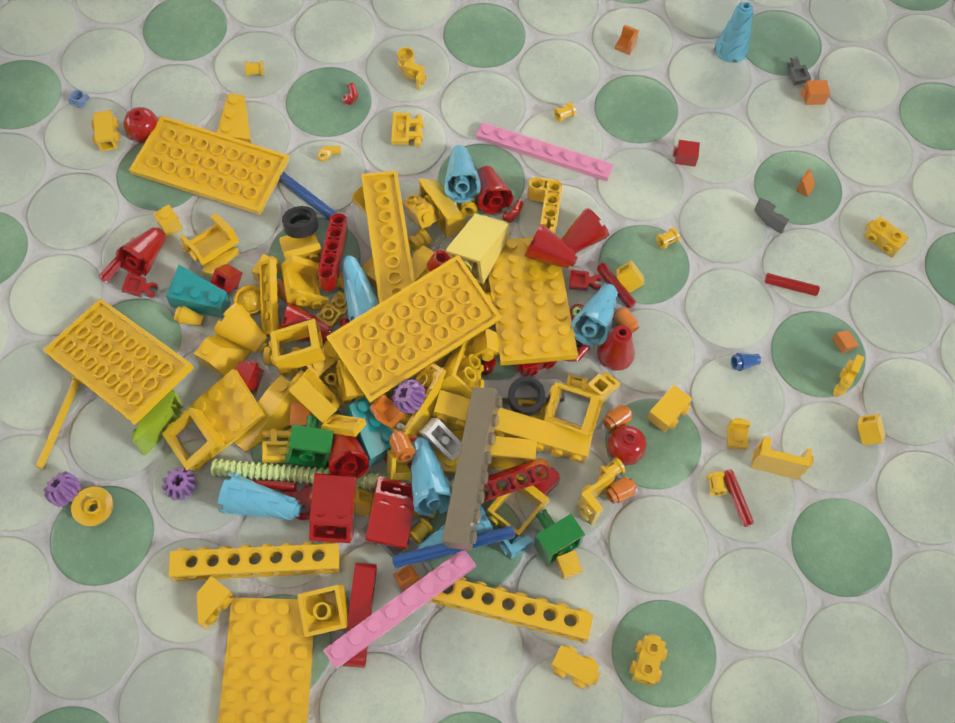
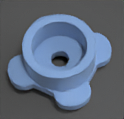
M75 90L70 94L68 102L70 105L74 104L78 108H82L90 97L81 90Z

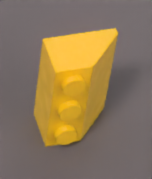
M419 179V196L435 206L437 210L435 214L437 217L436 224L447 239L461 232L466 225V215L463 211H459L456 202L452 201V198L447 197L444 186H441L437 180Z

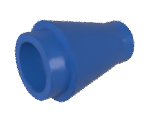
M736 353L731 357V366L734 370L743 371L761 363V357L758 353Z

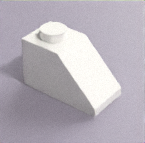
M431 418L419 431L435 449L453 462L460 454L462 442L439 419Z

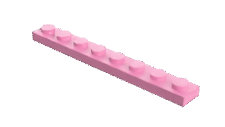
M484 122L481 123L476 134L477 140L604 181L608 180L613 167L612 163Z
M466 550L456 553L326 647L323 651L335 669L346 663L476 567L475 562Z

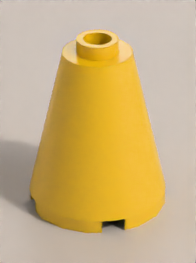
M234 303L223 314L224 318L222 321L218 320L213 330L216 334L254 353L259 351L262 353L265 346H268V338L240 303Z

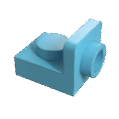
M529 535L525 537L519 536L512 541V545L508 540L500 541L501 544L499 546L505 556L508 555L510 559H513L530 549L533 541Z

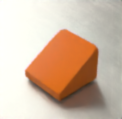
M810 169L806 171L796 189V192L806 197L809 196L815 186Z
M849 330L838 332L832 338L842 354L859 346Z
M411 564L392 574L402 592L420 580Z

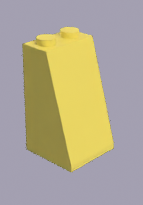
M475 213L447 247L446 252L451 258L459 255L476 281L484 284L510 236L509 223Z

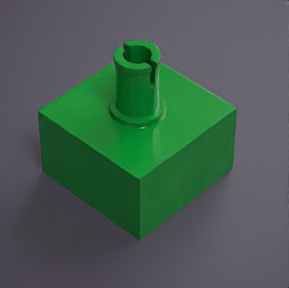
M313 415L306 417V426L293 424L287 441L284 463L325 468L331 454L333 431L318 429L319 419L314 416L312 423Z
M546 509L542 510V513L539 512L535 515L544 530L536 534L533 546L546 566L553 563L556 557L581 546L585 533L572 514L554 523Z

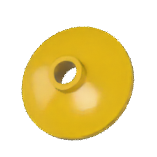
M97 486L85 488L72 501V516L83 526H97L106 521L111 515L113 499L104 488ZM93 506H98L95 511H91Z

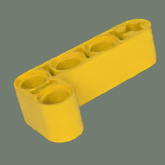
M533 177L529 180L527 196L532 201L544 203L540 224L545 225L555 233L563 188L562 183L558 180Z

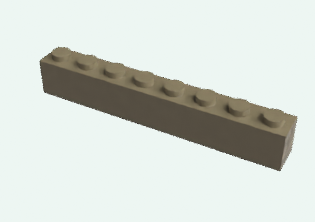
M473 387L442 538L444 545L450 549L472 551L473 544L477 541L476 526L481 520V512L479 510L485 498L483 489L484 484L488 482V464H491L492 461L491 447L495 444L494 431L495 427L499 424L498 410L502 407V396L499 395L496 388Z

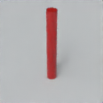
M252 480L270 489L296 491L297 483Z

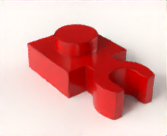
M571 269L569 289L587 291L588 287H591L594 290H599L601 284H596L595 281H601L602 276L594 275L591 277L589 276V271Z
M127 273L121 290L123 293L141 297L142 293H145L149 298H155V293L149 290L152 288L158 289V284L154 282L147 284L146 278Z

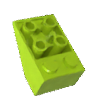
M171 390L139 421L137 429H134L132 441L142 455H146L164 438L162 433L167 429L168 425L180 418L184 405L175 390Z

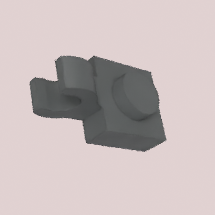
M797 56L790 57L791 62H788L787 65L793 85L810 81L811 76L806 65H800Z

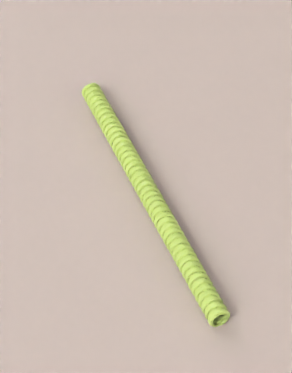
M216 458L211 463L212 476L218 475L222 477L224 475L226 478L229 473H235L244 478L249 477L250 480L254 478L260 480L261 478L265 481L266 479L268 481L281 480V482L293 481L294 483L300 482V484L306 482L307 485L310 483L313 485L315 473L330 474L329 468L326 470L324 468L318 469L317 467H314V469H311V467L305 468V466L299 468L297 465L295 467L292 465L287 467L286 464L282 466L276 464L274 466L273 463H270V465L264 463L262 465L261 462L255 464V462L249 463V461H245V463L243 461L237 462L236 460L232 462L230 460L224 461V459L218 461ZM366 472L363 476L356 479V488L362 487V489L369 488V490H372L378 476L390 478L386 473L380 475L378 472L376 474L374 472H370V474ZM411 477V480H397V481H401V482H405V483H410V484H412V477ZM454 479L449 481L451 488H453ZM486 487L483 489L484 493L488 491Z

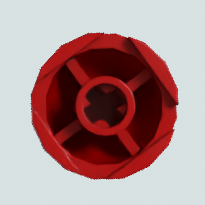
M145 107L133 108L124 117L125 133L130 140L145 143L151 132L156 128L158 118L153 111Z
M622 425L614 429L609 435L606 447L609 456L612 458L617 457L623 465L628 466L634 465L641 460L645 454L647 442L641 430L635 426Z

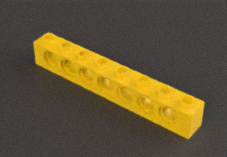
M304 542L302 545H294L293 543H283L281 546L262 544L260 547L253 548L251 545H241L239 548L232 549L230 546H220L219 549L211 550L209 547H199L198 550L190 551L188 548H178L176 551H170L168 576L172 581L208 580L211 576L214 579L341 573L339 543L335 544V542H323V544ZM321 553L324 555L321 561L313 560L316 554ZM298 554L303 555L300 562H293L294 556ZM275 556H282L279 563H272V559ZM254 557H261L259 563L251 564V560ZM233 558H240L238 564L230 565ZM212 559H219L215 566H209ZM191 560H197V564L194 567H188Z
M464 577L451 585L453 589L451 593L445 594L441 592L429 601L430 603L585 644L589 639L593 614H589V611L586 609L577 608V610L568 608L569 606L563 603H556V605L548 603V600L544 598H528V595L525 593L515 592L513 594L507 592V589L502 587H495V589L487 587V584L483 582H467V579ZM464 591H470L473 596L470 599H464L461 594ZM490 596L493 599V603L486 605L482 602V598ZM509 601L514 607L511 610H506L503 608L502 603ZM531 607L534 610V614L530 616L524 614L523 608ZM551 612L554 615V620L547 621L543 614ZM567 617L572 618L575 621V625L567 626L564 619Z

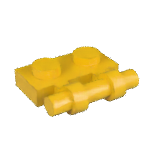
M393 112L391 145L409 146V140H413L414 146L420 147L421 141H423V116L417 114L416 119H410V113ZM410 127H414L415 132L410 131Z
M857 354L853 360L849 359L846 367L842 368L839 374L841 380L834 387L833 395L835 397L844 395L847 389L850 388L856 375L859 373L865 357Z
M276 428L262 430V438H270V441H262V463H284L287 441H277V438H289L291 429H288V431L277 430Z

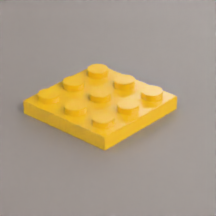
M232 369L189 405L190 408L203 412L226 447L220 451L221 453L266 416L235 369Z

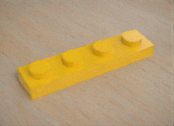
M270 258L259 263L261 329L266 337L270 336V332L279 330L280 327L278 321L279 304L277 298L276 259Z

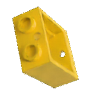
M315 319L270 332L271 340L268 343L271 352H273V355L270 356L271 362L274 367L277 366L280 373L326 360L321 330ZM310 336L311 347L281 355L280 345Z
M309 368L305 372L300 370L290 381L292 386L288 390L322 423L337 411L342 402Z
M555 382L549 391V396H551L549 404H546L543 411L545 415L544 420L585 435H592L604 396L562 382ZM563 389L590 398L583 425L555 416Z
M194 408L185 410L181 417L169 424L162 433L187 471L198 472L226 447L203 412ZM194 421L208 442L190 457L177 438V435Z
M495 436V444L491 447L492 461L491 464H488V468L506 470L535 460L537 440Z
M519 474L516 475L517 479L524 480ZM534 486L518 490V492L538 507L519 530L514 528L515 539L526 532L536 520L535 515L542 512L548 505L550 498ZM512 493L497 497L487 509L486 516L494 526L499 525L501 528L512 526L496 513Z

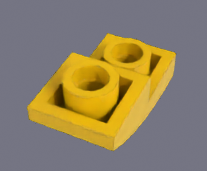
M233 246L206 263L202 269V274L212 277L216 268L226 265L239 254L238 248Z
M338 291L329 304L326 303L316 317L330 325L331 328L334 327L348 312L345 294Z

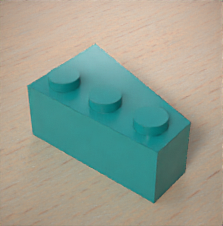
M178 265L166 295L171 307L186 306L197 313L218 318H224L223 314L231 303L227 292L181 265Z
M363 397L350 404L344 416L365 419L366 425L356 438L369 458L370 468L382 461L387 456L388 450H392L389 442L393 432L388 426L375 418L369 408L371 405Z

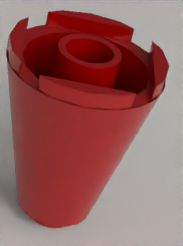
M491 166L479 168L477 171L481 183L480 192L477 195L479 208L485 214L490 215L501 213L505 207L508 209L513 202L512 191Z
M587 208L581 212L561 239L578 253L606 239L609 236V232L605 224L602 226L599 222L601 219L591 209Z
M540 224L524 255L528 259L567 269L569 266L573 267L578 259L575 256L576 251L543 224Z
M150 228L119 247L116 251L117 260H122L124 263L122 267L129 273L137 276H146L150 272L166 240L165 233L160 228Z
M291 303L287 305L280 329L315 319L321 330L323 343H325L327 336L333 331L329 329L330 325ZM310 336L296 340L301 342H311Z
M619 325L609 333L606 341L598 346V360L604 367L607 366L613 371H620L628 368L633 362L635 349L632 332L627 326Z
M333 433L328 466L330 474L356 476V479L360 478L369 469L368 456L356 437Z

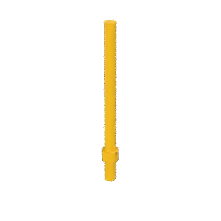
M74 376L71 378L70 388L35 467L39 469L44 468L78 387L82 384Z

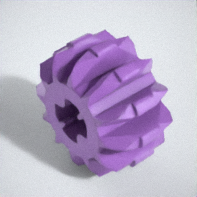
M405 379L403 383H399L398 389H394L396 393L392 396L394 399L393 404L403 413L414 414L415 410H420L421 404H425L423 401L427 396L425 388L416 380Z
M184 466L180 471L178 467H174L173 473L167 471L168 477L162 478V481L165 483L162 485V489L166 491L165 495L167 497L172 496L173 501H177L179 497L182 501H185L186 495L192 497L190 491L197 490L196 485H194L197 483V478L193 477L194 473L192 470L187 471Z
M67 471L59 472L56 477H52V480L47 482L48 486L44 488V496L57 507L66 506L68 502L73 501L75 496H78L77 492L81 489V482L76 476Z

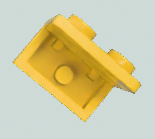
M316 233L299 239L288 235L280 237L279 241L285 260L291 255L314 262L321 260L322 249L320 243H318Z
M614 472L609 475L607 473L603 474L597 479L598 482L593 486L589 484L581 490L582 493L578 497L577 507L583 520L588 521L591 525L598 521L603 510L596 497L613 483L616 476Z

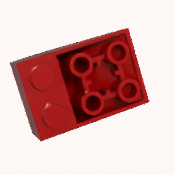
M314 474L309 541L351 543L355 522L356 476Z
M378 476L372 493L365 540L406 549L414 513L412 484Z

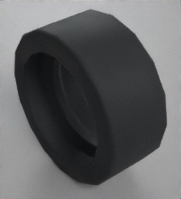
M308 206L293 207L282 216L284 231L292 238L308 237L318 229L316 212ZM298 220H308L303 224H293Z
M524 376L516 379L511 384L508 390L507 401L514 412L527 416L534 415L541 410L544 404L545 390L537 379ZM530 386L537 391L538 400L533 406L523 407L516 402L515 392L519 387Z

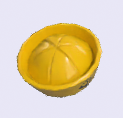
M247 285L240 288L234 296V303H240L249 315L258 314L261 312L260 287Z

